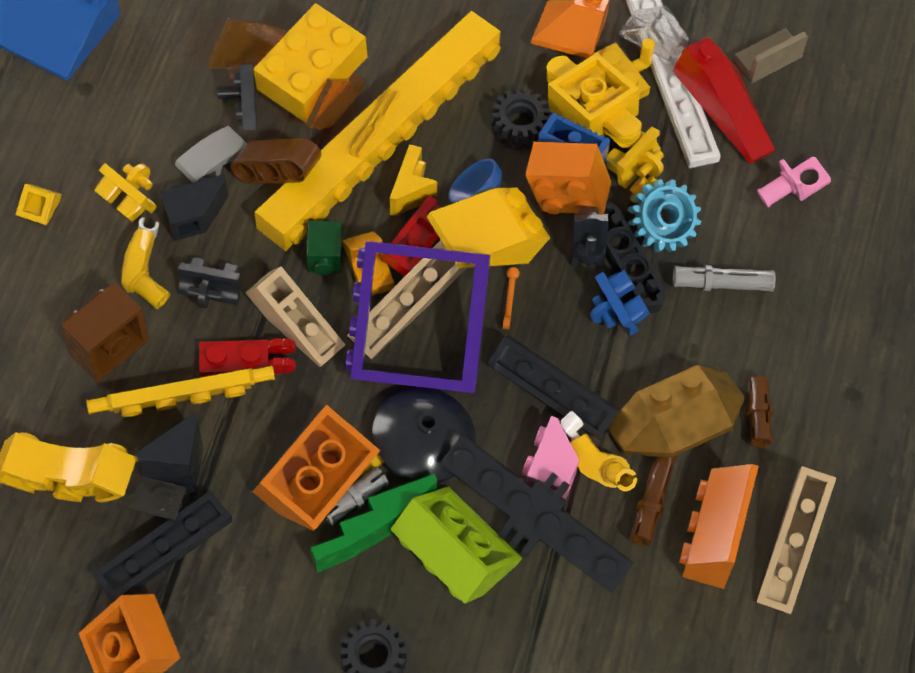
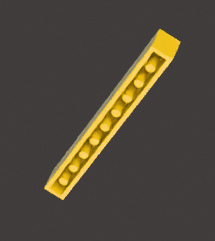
M473 11L469 12L321 150L320 160L303 182L285 183L255 211L256 228L285 252L293 244H299L308 232V221H323L328 216L330 209L338 201L343 202L346 200L357 183L367 180L376 165L382 160H388L403 140H409L416 132L417 127L425 119L430 120L445 100H451L466 80L471 81L486 61H492L500 51V30ZM391 89V91L397 93L399 90V96L359 158L350 155L351 147L377 111L387 91Z

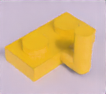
M646 38L643 40L640 58L630 62L617 43L597 51L639 88V99L649 95L650 86L639 72L651 66L655 48V41L653 39Z

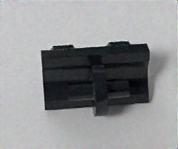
M580 207L578 215H574L571 266H579L584 263L587 266H593L594 264L605 266L608 214H599L598 207Z
M195 257L191 259L189 264L180 263L178 268L180 278L178 294L197 297L199 308L206 309L210 300L234 305L238 304L240 299V273L237 265L226 263L219 270L209 268V263L205 259Z

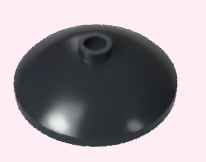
M414 387L393 394L380 406L372 425V443L380 450L377 454L378 458L390 472L408 482H414L433 474L437 478V483L455 477V474L440 464L460 435L464 434L474 443L476 441L474 424L462 404L445 392L433 388ZM422 422H430L433 427L426 428Z

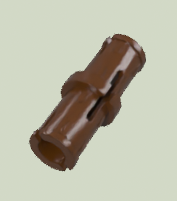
M754 376L747 380L749 406L746 407V416L749 418L751 446L763 448L773 443L771 417L774 415V409L770 405L769 379L764 376Z

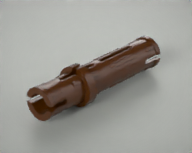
M677 455L674 457L654 456L642 499L637 502L635 508L637 512L636 520L629 537L630 541L636 545L644 546L645 544L650 546L652 543L655 527L664 512L662 508L663 500Z

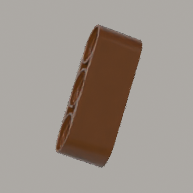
M305 138L249 141L231 164V170L237 179L247 184L300 183L306 179L315 167L322 153L314 142Z

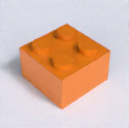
M534 142L525 175L541 212L549 214H578L580 207H598L599 214H604L611 180L598 144Z

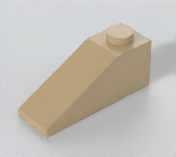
M282 266L267 273L245 292L266 319L288 339L295 341V345L319 367L345 346V343Z

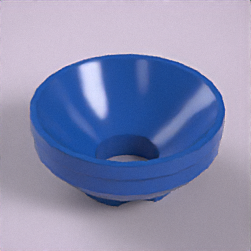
M483 159L468 167L452 184L448 193L450 202L453 204L491 189L500 188L502 171L493 159Z

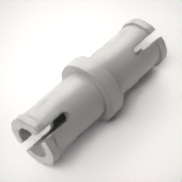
M375 466L373 470L353 483L329 512L331 514L327 516L328 519L326 521L333 526L353 509H361L365 506L364 501L388 486L389 482L385 475H380L382 471Z

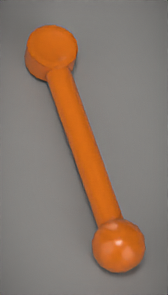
M510 267L507 270L509 283L503 320V329L506 330L510 328L515 281L520 275L516 267Z

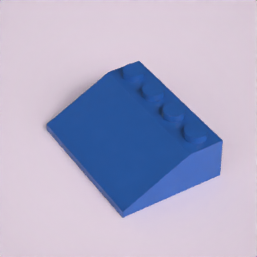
M0 0V48L68 82L121 15L118 0Z

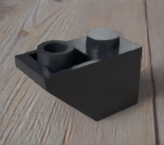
M224 174L216 177L208 176L198 182L187 185H175L168 190L160 192L163 209L173 240L177 241L195 236L208 230L228 198Z

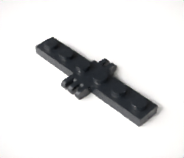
M464 434L459 436L441 461V465L510 516L498 537L504 540L509 536L511 530L515 531L516 535L509 545L515 549L523 538L528 541L520 553L524 557L530 554L541 539L611 593L634 564L632 560L562 509L567 503V500L562 496L570 484L563 481L555 492L551 487L559 476L554 472L551 473L545 483L538 479L534 486H532Z

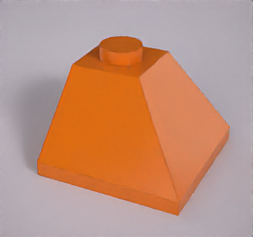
M610 0L547 1L532 37L531 44L588 59L594 54L606 23Z

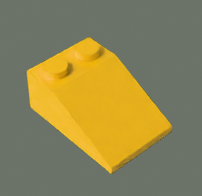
M494 188L434 210L426 216L447 250L491 255L490 266L528 264L550 239L541 220L534 214L526 201V197L518 188ZM455 262L458 268L475 267L473 263Z

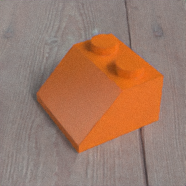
M154 594L121 595L79 632L94 673H164L180 659Z

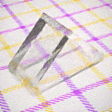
M667 6L635 10L619 31L620 36L642 47L644 39H653L655 41L653 54L672 64L689 42V38Z

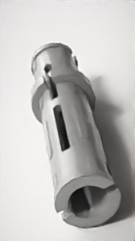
M704 265L697 268L674 266L673 287L702 288L703 291H711V288L771 292L775 288L776 277L774 270L712 268V265Z

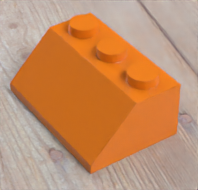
M326 405L252 492L279 515L314 531L380 450Z
M748 464L711 469L708 481L701 479L695 499L702 501L700 511H692L687 530L694 533L691 544L684 542L679 563L685 565L682 577L724 589L735 563L759 466Z

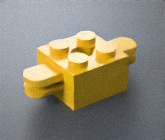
M598 52L578 65L566 56H557L548 62V107H550L552 113H557V116H563V119L568 118L569 122L574 121L575 125L580 124L581 127H586V130L591 129L592 133L597 132L598 136L603 135L605 137L608 135L622 148H629L636 144L641 138L642 127L641 121L635 117L639 114V88Z

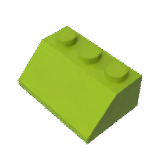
M449 486L413 498L390 529L399 538L400 543L406 549L411 550L423 562L424 567L430 573L436 575L448 587L449 592L464 604L482 597L522 560V557L504 540L499 538L498 534Z

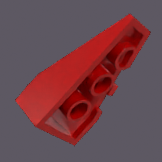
M709 37L685 47L672 72L749 164L772 154L775 148L741 73L735 64Z

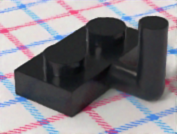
M254 61L241 62L240 70H234V86H218V99L241 98V102H236V121L243 122V130H256Z

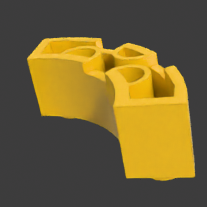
M15 432L4 441L0 452V483L33 494L35 490L54 491L53 496L55 499L81 502L83 496H96L95 500L97 502L112 501L124 496L136 460L135 456L128 454L127 450L118 444L104 443L91 448H72L39 441L37 437L28 433Z

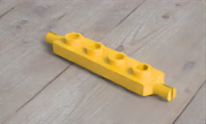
M273 366L253 370L249 368L109 394L107 397L86 400L89 414L110 410V412L114 411L115 414L121 413L122 417H131L142 414L143 408L156 406L157 411L173 409L177 407L176 402L190 400L191 404H201L211 401V396L225 394L226 398L242 396L246 394L245 389H250L251 385H255L257 382L275 380Z

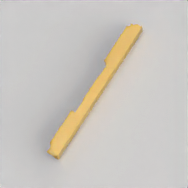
M391 89L387 91L377 111L351 147L350 155L359 158L399 96V90L397 93L391 91Z

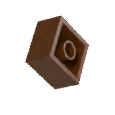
M115 282L106 289L96 292L88 304L80 310L71 312L66 317L64 323L61 324L70 356L97 383L149 341L142 308Z

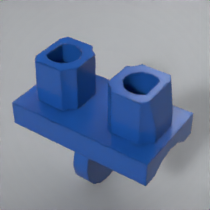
M623 270L610 277H607L604 272L597 275L595 278L608 301L604 302L600 295L592 299L595 308L590 312L592 321L594 323L604 321L607 328H611L616 325V321L613 318L616 314L630 335L638 332L639 329L636 324L646 318L650 312L639 295L625 304L622 302L620 297L635 289L628 274Z

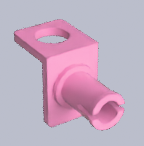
M816 157L809 158L794 169H791L787 162L782 159L779 161L781 176L761 189L759 188L757 193L765 206L769 208L791 192L796 194L800 201H803L831 182V178ZM813 169L818 172L819 179L815 184L806 185L800 180L801 174L805 170Z

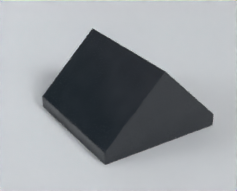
M194 414L134 454L141 481L146 488L196 493L204 448L198 419Z

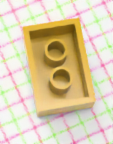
M315 3L253 69L257 90L307 124L367 58L366 36Z

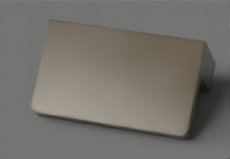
M785 28L736 53L733 62L752 84L802 58L808 36L805 32H801L793 37Z

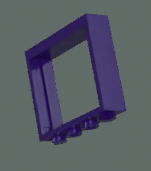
M366 241L365 248L359 247L357 268H363L361 282H355L353 302H358L359 306L358 315L351 316L349 336L355 337L354 350H348L346 357V370L351 371L350 379L475 393L491 255ZM376 253L475 264L462 380L363 369Z

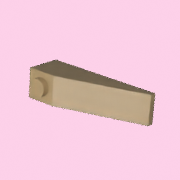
M441 240L433 247V249L447 250ZM423 258L370 311L365 354L370 359H373L441 295L466 268H458L455 261ZM348 334L347 336H348L353 342H355V337L349 336V334Z
M803 466L799 469L760 588L757 603L789 614L792 613L836 481L835 477Z

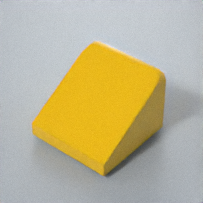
M24 184L15 215L47 225L61 200L62 194L33 184Z

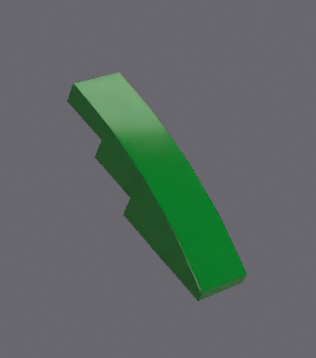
M435 474L368 498V513L340 522L341 537L311 547L312 562L316 572L319 573L347 561L392 534L393 532L390 529L413 498L437 490Z

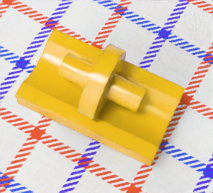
M651 127L646 133L641 131V138L634 146L627 148L629 149L627 153L616 148L607 155V168L617 174L618 185L626 189L638 175L645 177L648 174L657 177L663 172L664 167L661 159L664 157V154L661 152L657 142V137L660 135L659 130Z
M106 163L98 170L105 176L94 191L111 204L123 190L127 196L116 209L132 222L145 209L152 214L158 207L138 190L141 187L149 190L153 185L148 180L151 170L145 164H138L135 167L130 164L125 165L123 172L127 174L126 180Z

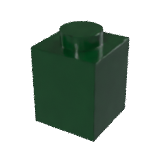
M308 221V272H315L320 275L341 273L342 221Z

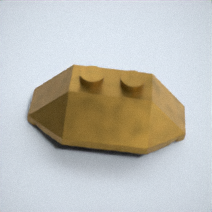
M696 365L637 391L619 412L608 432L624 455H634V453L646 456L674 457L733 430L744 402V395L726 372Z

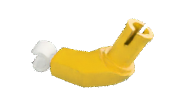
M142 217L139 220L138 230L133 234L125 252L121 284L126 292H136L155 309H159L170 297V292L156 283L149 276L148 272L149 259L157 236L159 223L156 221L155 227L151 229L145 228V218Z
M570 411L561 420V426L565 434L572 440L570 443L579 459L578 468L580 472L606 487H617L622 491L633 489L637 483V477L633 476L636 473L630 469L628 462L621 456L600 452L587 434L580 436L577 431L584 423L573 411Z

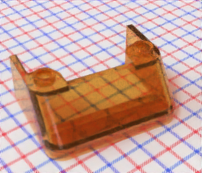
M227 19L206 65L210 68L227 69L230 71L229 76L234 79V70H240L241 62L254 61L255 68L287 32L266 22ZM354 72L348 79L328 78L305 125L319 130L331 128L361 94L366 80Z

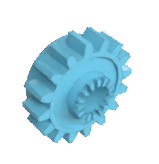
M661 179L653 182V187L650 184L643 186V194L638 193L633 196L634 201L638 204L628 208L629 212L635 214V218L628 221V224L637 225L638 230L634 232V236L644 237L642 246L647 247L654 243V252L662 251L664 247L667 252H672L676 250V245L679 248L688 245L686 238H694L697 235L693 229L695 226L701 225V221L697 219V213L701 211V207L695 206L694 200L696 196L695 194L689 195L686 192V185L678 188L676 187L675 180L667 181L664 185ZM662 208L666 209V212L669 213L668 223L661 219L660 212Z

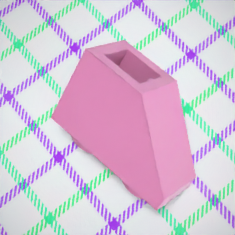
M551 416L547 427L540 426L534 442V446L538 447L535 457H527L522 475L527 477L526 482L534 486L538 479L545 483L551 473L554 472L559 477L551 489L556 492L563 481L570 484L562 496L566 499L576 476L579 459L558 418Z

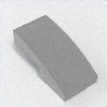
M226 126L191 147L176 160L175 166L193 183L208 176L216 177L220 175L222 166L234 161L247 143L232 128Z

